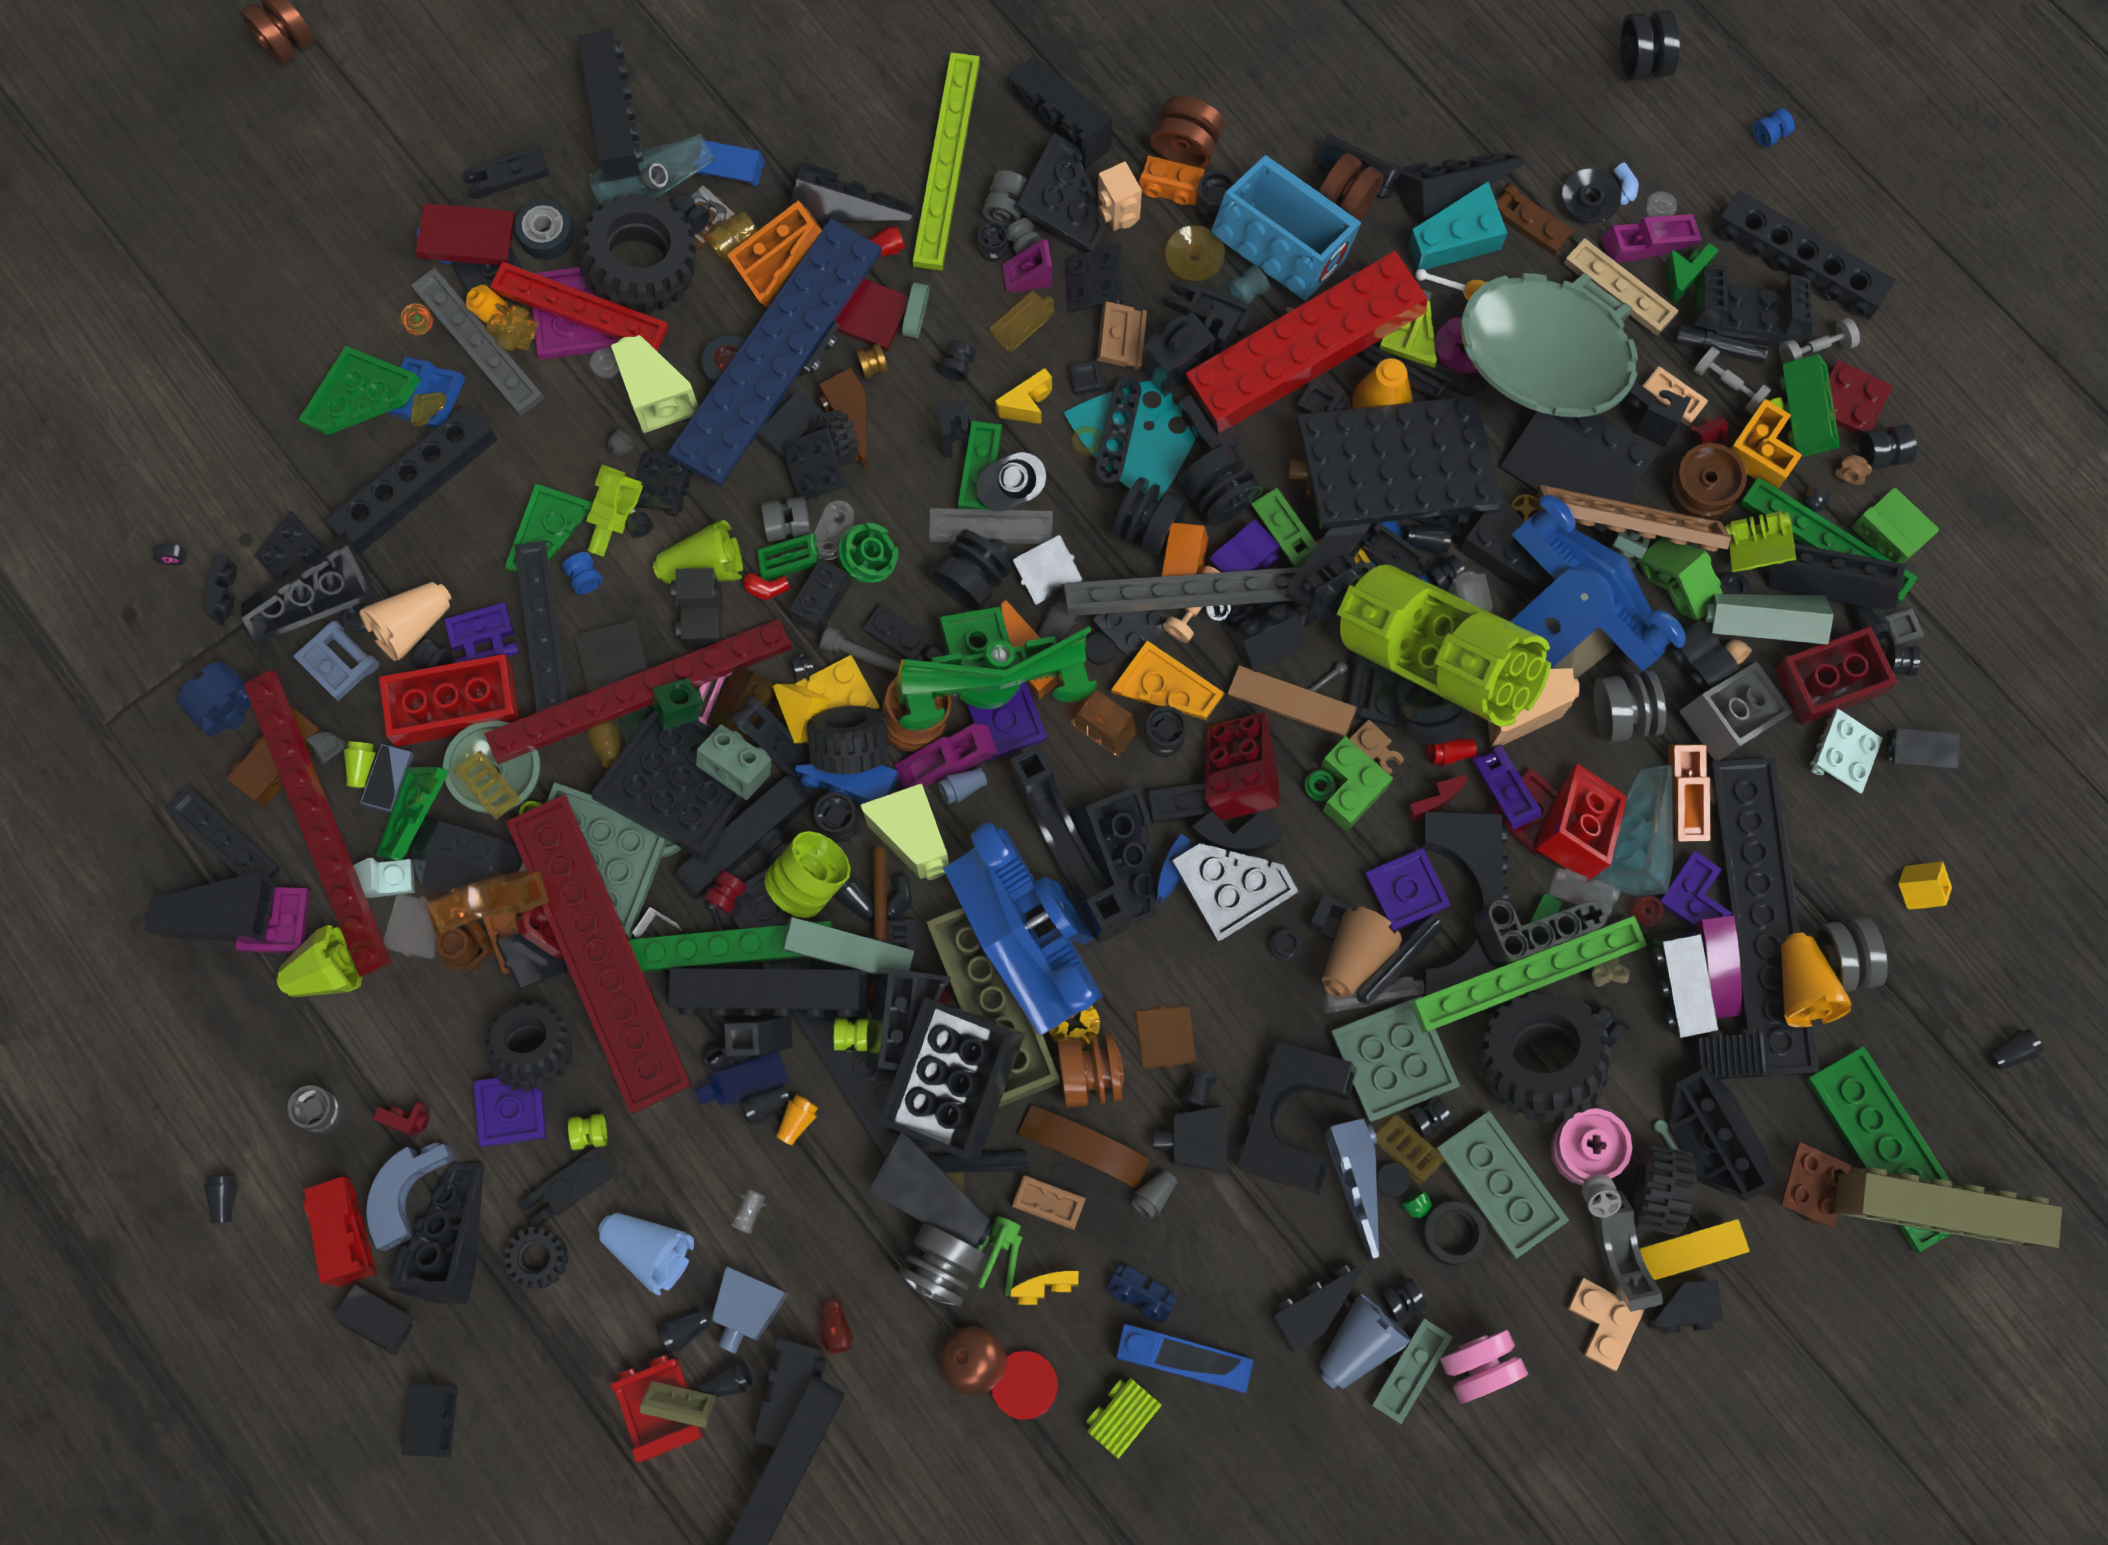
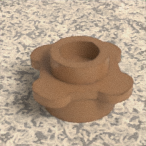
M1852 455L1843 459L1842 467L1836 470L1835 475L1838 479H1844L1848 483L1863 485L1866 475L1871 474L1872 467L1868 465L1864 458Z

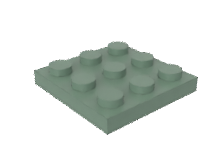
M1421 996L1330 1032L1340 1058L1352 1062L1357 1068L1353 1088L1368 1124L1460 1087L1436 1029L1425 1033L1421 1032L1410 1002L1422 998Z

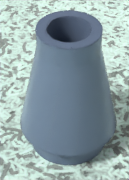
M981 768L944 775L943 780L938 781L940 794L947 805L951 803L957 805L979 788L987 785L986 776Z

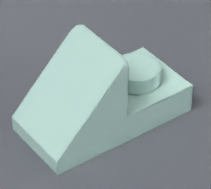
M367 858L353 865L366 898L415 893L414 866L411 859L378 863L373 858Z

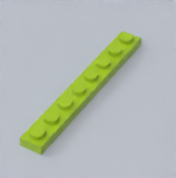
M952 52L950 54L913 257V267L943 271L979 70V56Z

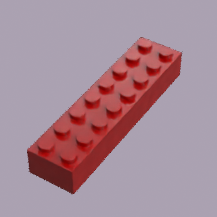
M1393 251L1186 372L1188 387L1217 432L1220 433L1380 341L1387 335L1392 334L1421 315L1426 314L1428 298L1397 252Z

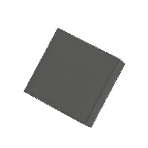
M1912 608L1885 616L1890 622L1889 628L1891 633L1887 636L1890 644H1899L1901 646L1924 637Z

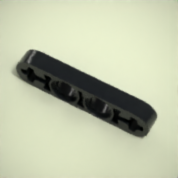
M1124 377L1118 380L1112 392L1093 471L1095 483L1102 488L1109 489L1116 486L1123 473L1141 397L1140 383L1131 377ZM1124 388H1129L1131 394L1127 404H1121L1124 397ZM1115 413L1125 414L1128 418V424L1123 426L1116 424L1113 420V415ZM1111 439L1117 440L1121 443L1122 450L1117 453L1112 452L1107 448L1106 442ZM1108 460L1114 461L1111 467L1112 475L1110 478L1104 477V470Z

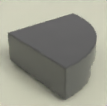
M330 732L318 733L306 739L316 760L322 765L347 747V744L340 737Z

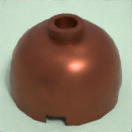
M975 1326L959 1328L948 1335L942 1343L938 1355L939 1372L944 1382L956 1392L969 1396L984 1395L991 1391L990 1389L997 1382L1000 1383L1004 1377L1007 1366L1006 1350L1003 1344L1000 1343L999 1339L991 1331Z

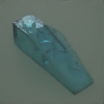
M699 134L642 151L644 162L638 163L640 169L639 176L605 182L600 168L590 175V185L600 204L605 200L613 202V197L624 195V198L631 197V193L640 194V197L648 198V195L659 197L716 159L703 136ZM660 163L667 170L668 182L661 188L650 189L642 182V171L648 165Z

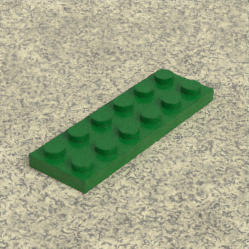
M1865 1047L1854 1051L1806 1079L1862 1169H1866V1167L1887 1170V1174L1898 1175V1173L1920 1176L1919 1179L1921 1180L1940 1179L1950 1181ZM1898 1225L1915 1253L1922 1252L1950 1235L1949 1233Z

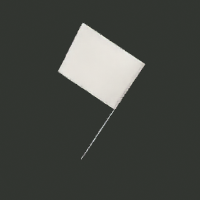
M649 907L632 933L637 939H640L655 915L679 930L681 928L677 923Z

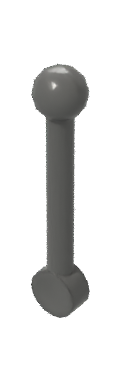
M1343 662L1337 663L1332 672L1308 690L1316 692L1336 675L1344 674L1347 671L1346 664Z

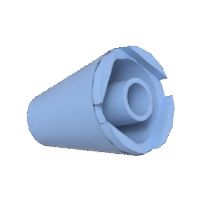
M618 1212L611 1216H606L598 1229L600 1242L650 1292L656 1295H661L659 1290L662 1288L668 1291L678 1281L689 1263V1259L685 1258L687 1249L689 1248L693 1251L694 1239L686 1232Z

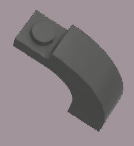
M1619 1191L1621 1207L1614 1215L1605 1218L1596 1217L1592 1213L1591 1215L1597 1245L1611 1287L1618 1301H1624L1629 1311L1633 1312L1663 1304L1662 1293L1650 1275L1639 1249L1635 1230L1634 1210L1623 1192Z

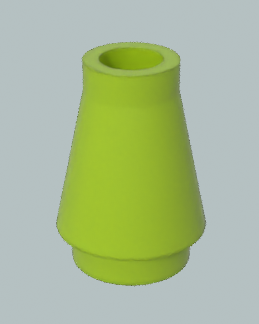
M348 742L347 749H344L347 787H366V781L376 755L373 752V744Z

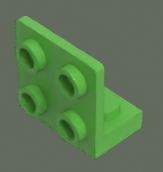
M1896 488L1892 489L1873 508L1870 507L1851 527L1874 550L1891 561L1902 564L1939 531V528Z

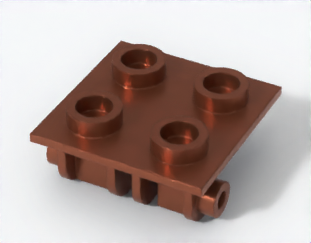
M1798 1142L1780 1205L1804 1215L1806 1222L1818 1224L1819 1222L1835 1229L1838 1214H1835L1838 1175L1850 1173L1852 1166Z

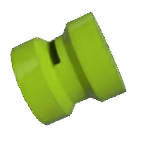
M835 1018L834 1050L845 1051L854 1045L857 1051H868L869 1018H858L855 1024L846 1018Z
M603 1113L592 1114L588 1119H582L579 1116L568 1119V1134L572 1150H581L586 1145L592 1144L595 1147L607 1145V1127Z

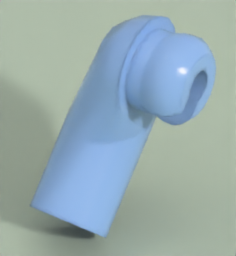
M1624 162L1613 170V173L1622 184L1621 205H1627L1629 201L1633 202L1637 197L1639 187L1636 177Z

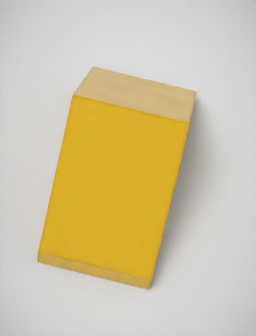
M775 684L772 687L794 743H808L807 722L814 715L827 710L829 698L797 684Z

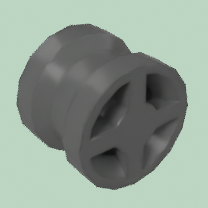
M1030 218L1019 219L1006 229L1008 240L1013 241V249L1017 255L1042 240L1040 235L1034 232V224Z

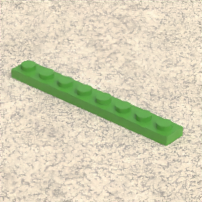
M1632 916L1412 1001L1410 1005L1421 1032L1425 1033L1645 947L1647 944L1635 916Z

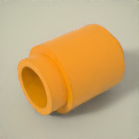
M486 285L474 287L468 292L466 308L488 326L501 327L506 324L510 318L511 310L504 299Z

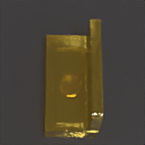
M1032 290L990 327V334L1011 353L1054 315V300L1050 296L1043 300Z

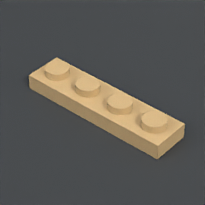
M1585 238L1564 262L1567 267L1579 276L1584 273L1588 274L1593 278V283L1620 303L1624 304L1626 302L1633 307L1630 316L1656 336L1663 331L1679 311Z

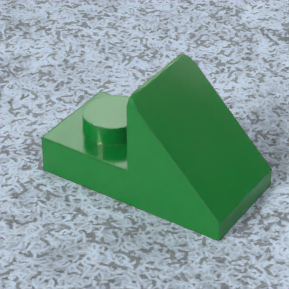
M1710 243L1702 252L1697 249L1688 261L1676 251L1671 250L1665 261L1669 297L1673 304H1676L1695 283L1703 268L1712 264L1719 250Z

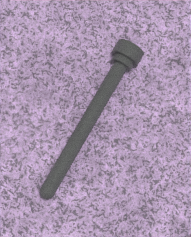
M831 626L827 627L820 642L819 648L826 652L833 653L834 651L839 653L842 651L896 675L898 673L900 662L846 640L840 630ZM956 693L954 696L950 694V697L953 699H958L959 695L958 693Z

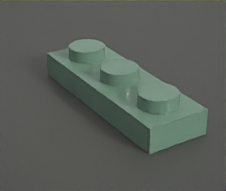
M1423 1318L1371 1406L1401 1425L1453 1337Z

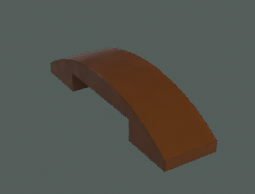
M1033 1105L1030 1106L1017 1134L1044 1148H1050L1107 1174L1108 1177L1136 1190L1150 1161L1148 1157L1119 1142Z

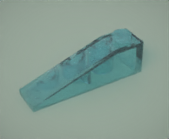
M1665 765L1640 770L1627 795V807L1623 812L1611 865L1593 877L1592 881L1595 884L1636 896L1668 893L1673 867L1672 767Z

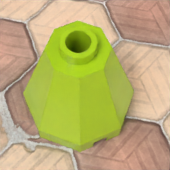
M326 925L316 930L279 967L277 984L280 990L292 997L350 992L359 988L362 982V977H359L341 929L339 927L332 929L331 925Z

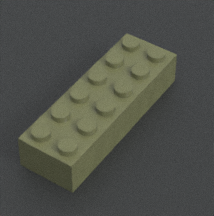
M963 908L927 921L929 933L945 973L951 977L949 983L959 1008L1025 1033L999 1108L1059 1084L1060 1077L1043 1035L1038 1034L984 952Z
M1866 1167V1169L1852 1168L1851 1173L1838 1175L1835 1214L2023 1247L2059 1248L2062 1207L2049 1205L2048 1198L2037 1196L2019 1197L2017 1193L1995 1190V1192L1984 1191V1187L1957 1186L1952 1185L1951 1181L1940 1179L1921 1180L1919 1179L1920 1176L1905 1173H1898V1175L1887 1174V1170Z

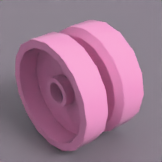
M1598 1108L1588 1109L1583 1113L1578 1112L1574 1114L1573 1118L1564 1120L1553 1133L1550 1145L1552 1161L1559 1173L1570 1182L1582 1186L1589 1177L1602 1174L1613 1178L1621 1174L1630 1161L1633 1149L1631 1135L1624 1122L1613 1113ZM1587 1143H1590V1144L1593 1145V1147H1594V1152H1593V1149H1592L1591 1147H1587Z
M1508 1329L1488 1337L1484 1335L1459 1346L1458 1350L1440 1358L1446 1375L1456 1376L1466 1371L1470 1374L1457 1381L1453 1386L1460 1404L1494 1392L1528 1375L1521 1358L1512 1357L1502 1362L1498 1360L1499 1357L1511 1352L1515 1347Z

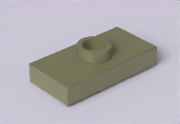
M650 1381L640 1405V1413L706 1428L715 1406L716 1396Z

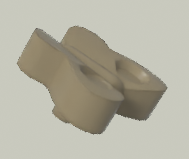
M1614 958L1591 967V982L1597 987L1609 983L1610 980L1618 983H1627L1630 971L1625 966L1619 964V958Z

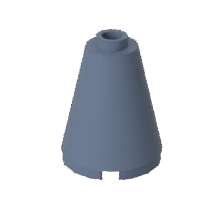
M1361 1294L1354 1301L1319 1364L1323 1370L1320 1373V1377L1333 1389L1337 1386L1345 1389L1405 1348L1410 1342V1337L1391 1317L1389 1319L1376 1303L1364 1294Z

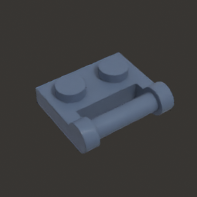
M337 620L329 623L293 656L337 701L345 696L366 675L372 674L380 664L374 656H368L344 632V627ZM331 640H335L358 665L351 670L327 644Z

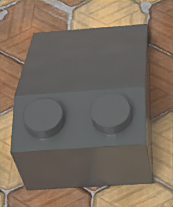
M1756 661L1703 693L1679 712L1701 743L1706 745V750L1714 761H1720L1792 714L1793 710Z

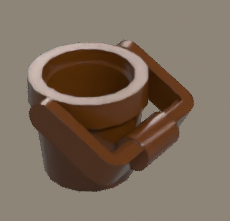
M469 913L456 915L440 931L436 939V949L440 961L447 968L455 971L467 970L468 973L474 972L493 954L494 948L487 938L488 936ZM463 922L467 930L456 927Z

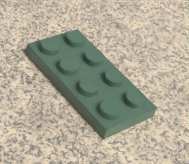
M1490 1111L1435 1149L1514 1260L1569 1221Z

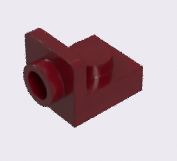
M417 1101L407 1119L409 1113L397 1107L391 1106L389 1111L378 1107L373 1120L413 1138H417L419 1132L422 1133L429 1123L430 1114L428 1113L430 1108Z

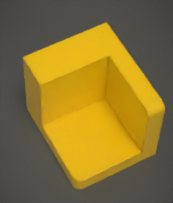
M1943 861L1905 866L1899 881V886L1908 909L1946 906L1952 890Z

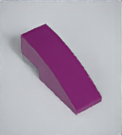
M1693 214L1644 217L1638 224L1613 225L1601 237L1606 255L1616 263L1663 255L1670 253L1671 250L1677 251L1700 243L1702 238Z
M972 724L949 738L941 737L896 763L895 767L904 789L921 783L924 788L943 780L944 775L960 773L998 754L988 726Z
M1734 916L1702 919L1696 922L1695 925L1697 933L1701 934L1716 1019L1741 1016L1742 982Z

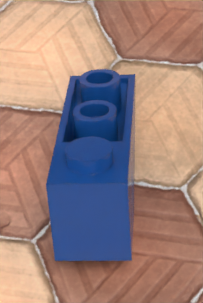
M812 764L798 765L795 768L797 777L801 779L800 783L814 790H817L819 786L829 790V793L839 792L845 794L851 800L858 802V807L860 808L861 804L894 793L899 781L898 771L884 765L855 774L826 773L816 769Z

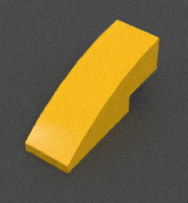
M1739 1219L1641 1248L1640 1252L1650 1275L1654 1280L1748 1253L1750 1250Z

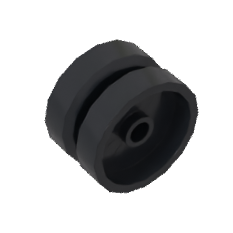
M1670 10L1654 11L1649 18L1645 13L1626 15L1622 23L1620 38L1621 61L1626 78L1630 81L1646 79L1650 72L1655 78L1674 75L1679 60L1680 43L1677 21L1673 12Z
M1403 679L1397 689V699L1400 711L1402 712L1405 733L1412 740L1421 744L1431 745L1447 743L1461 737L1470 728L1473 721L1472 712L1407 679Z

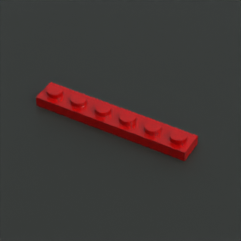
M503 261L490 285V289L498 295L620 340L624 337L640 335L657 352L669 329L667 322Z

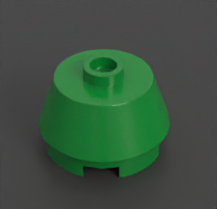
M865 523L852 526L844 532L839 542L838 564L840 569L848 573L850 580L859 583H874L886 579L893 572L898 559V547H894L892 540L887 535V529L875 523Z

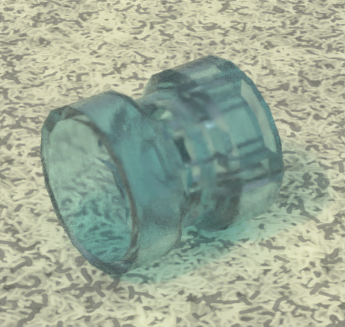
M1254 265L1244 271V276L1241 278L1236 277L1228 283L1229 290L1234 299L1247 304H1251L1254 301L1256 294L1263 295L1270 290L1266 276Z

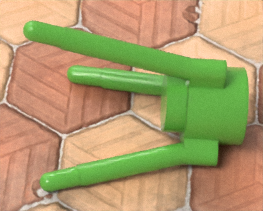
M997 1216L994 1224L988 1225L991 1227V1231L984 1244H977L975 1247L982 1252L989 1240L990 1244L994 1245L981 1274L978 1287H984L1000 1249L1008 1251L1011 1245L1005 1286V1295L1009 1296L1011 1295L1018 1249L1023 1237L1018 1235L1021 1228L1019 1224Z

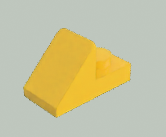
M1044 368L995 401L996 414L999 418L1036 424L1042 423L1041 411L1034 401L1040 402L1050 394L1052 390V376Z

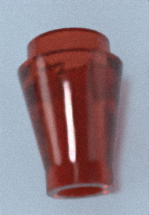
M831 1301L822 1304L821 1345L825 1346L826 1353L835 1354L852 1349L851 1341L854 1340V1336L842 1309L841 1301Z

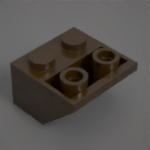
M736 668L706 722L715 729L723 725L731 731H737L746 742L757 747L730 721L735 713H741L746 707L744 703L750 696H753L786 728L788 726L772 687L774 684L756 671ZM755 715L750 723L754 726L760 718Z

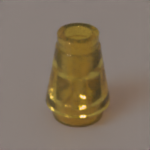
M608 721L590 728L588 739L605 768H611L620 756L619 729L612 721Z

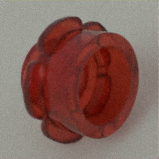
M1642 896L1634 902L1635 909L1632 913L1637 922H1642L1646 927H1652L1658 923V920L1663 919L1664 908L1661 901L1656 897ZM1645 909H1650L1651 913L1647 914Z

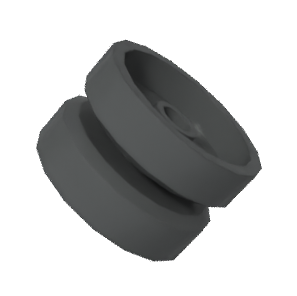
M1865 916L1849 919L1845 922V925L1836 921L1821 924L1817 927L1815 941L1846 993L1856 990L1857 986L1865 990L1885 984L1888 969L1886 950L1879 929L1871 918Z

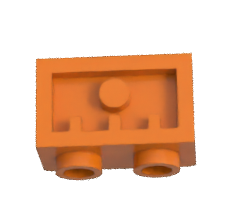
M1148 155L1144 171L1140 175L1139 186L1142 193L1149 197H1162L1173 200L1180 205L1191 204L1196 206L1198 184L1205 173V169Z

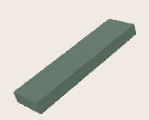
M794 917L789 918L781 949L855 970H862L877 975V970L887 968L910 971L914 950Z

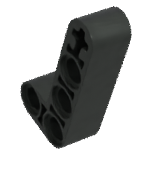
M1497 900L1478 910L1475 914L1474 922L1490 960L1496 965L1505 966L1600 929L1607 922V912L1601 903L1588 901L1521 926L1511 904L1507 901ZM1492 913L1497 917L1498 923L1494 921ZM1585 916L1587 921L1581 923L1579 918ZM1558 924L1562 927L1563 933L1560 931ZM1531 934L1536 937L1537 943L1534 942ZM1505 943L1509 946L1510 953L1506 950Z

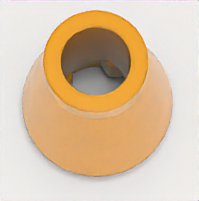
M796 1094L793 1100L789 1099L776 1137L793 1146L796 1139L817 1117L815 1113L819 1107L805 1097Z

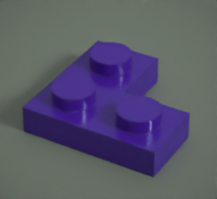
M1696 851L1690 855L1658 902V905L1695 930V923L1702 919L1727 917L1732 914L1729 910L1705 895L1722 869Z

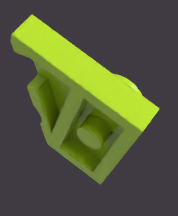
M1427 301L1426 314L1421 315L1414 321L1384 337L1380 344V349L1435 368L1437 358L1434 346L1430 301Z

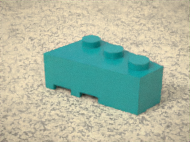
M1486 182L1412 230L1408 249L1416 271L1418 269L1427 270L1502 249L1507 236V230L1489 182Z

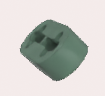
M914 282L912 285L903 322V336L919 338L929 298L930 286L927 284Z

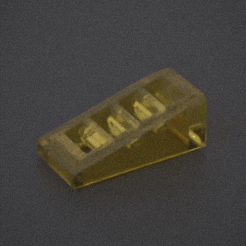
M481 750L453 771L494 820L521 801ZM480 764L484 769L470 778L467 773ZM489 774L492 779L478 788L475 783ZM497 783L500 789L486 798L483 793ZM506 793L509 798L494 808L491 803Z
M1394 1115L1376 1134L1377 1143L1398 1164L1402 1165L1419 1185L1425 1182L1446 1160L1397 1115ZM1398 1127L1402 1132L1389 1143L1386 1138ZM1408 1137L1411 1142L1399 1152L1396 1147ZM1417 1146L1421 1151L1409 1161L1406 1156ZM1427 1156L1430 1161L1419 1170L1416 1165Z

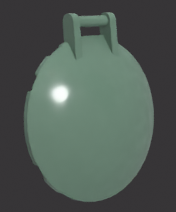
M1523 273L1521 278L1510 279L1506 275L1485 283L1471 296L1462 315V340L1470 360L1479 373L1494 388L1511 400L1532 410L1554 416H1592L1605 412L1620 403L1629 393L1637 377L1636 361L1638 360L1636 346L1633 339H1628L1623 331L1625 326L1623 322L1630 315L1633 307L1626 302L1624 304L1620 303L1593 283V278L1586 273L1582 274L1573 283L1564 280L1563 284L1548 281L1546 275Z

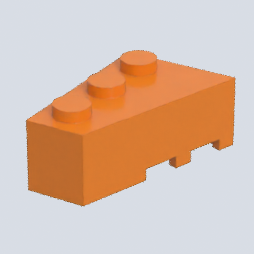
M798 200L728 253L727 256L759 302L766 308H769L820 235L822 229L810 211Z

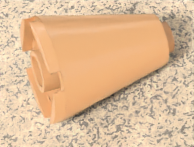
M430 582L365 606L359 613L368 632L373 631L378 638L375 640L377 645L393 661H398L416 645L450 608L449 600H451V596L442 584L436 585L434 582Z

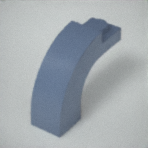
M433 1143L421 1149V1155L419 1156L416 1150L406 1147L390 1158L380 1169L371 1186L366 1211L368 1228L376 1249L387 1251L413 1238L415 1233L406 1212L408 1193L419 1178L456 1160L451 1147L445 1144Z

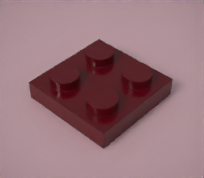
M1837 360L1829 374L1836 425L1860 437L1863 431L1873 429L1893 385Z

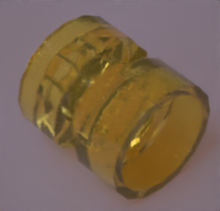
M741 210L727 219V226L719 223L708 230L706 234L719 258L725 265H728L732 262L727 254L755 234L757 229L749 216Z

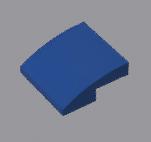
M404 357L400 368L415 373L421 381L406 405L386 413L432 429L441 426L448 420L466 378L460 372L436 368L429 361Z

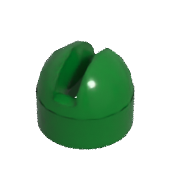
M1425 1190L1415 1193L1402 1203L1409 1215L1420 1219L1427 1217L1432 1208L1430 1198Z

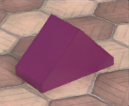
M1042 239L1002 264L1007 292L1012 293L1052 287V264L1048 240Z

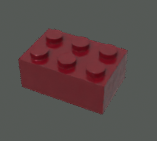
M1871 627L1832 640L1829 644H1821L1786 657L1774 669L1800 725L1830 715L1835 712V709L1843 710L1884 695L1898 683Z

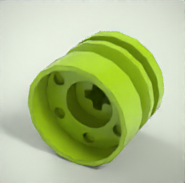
M807 831L799 833L766 871L764 882L768 894L783 911L795 917L809 918L816 916L849 879L851 868L847 856L833 840L820 833Z

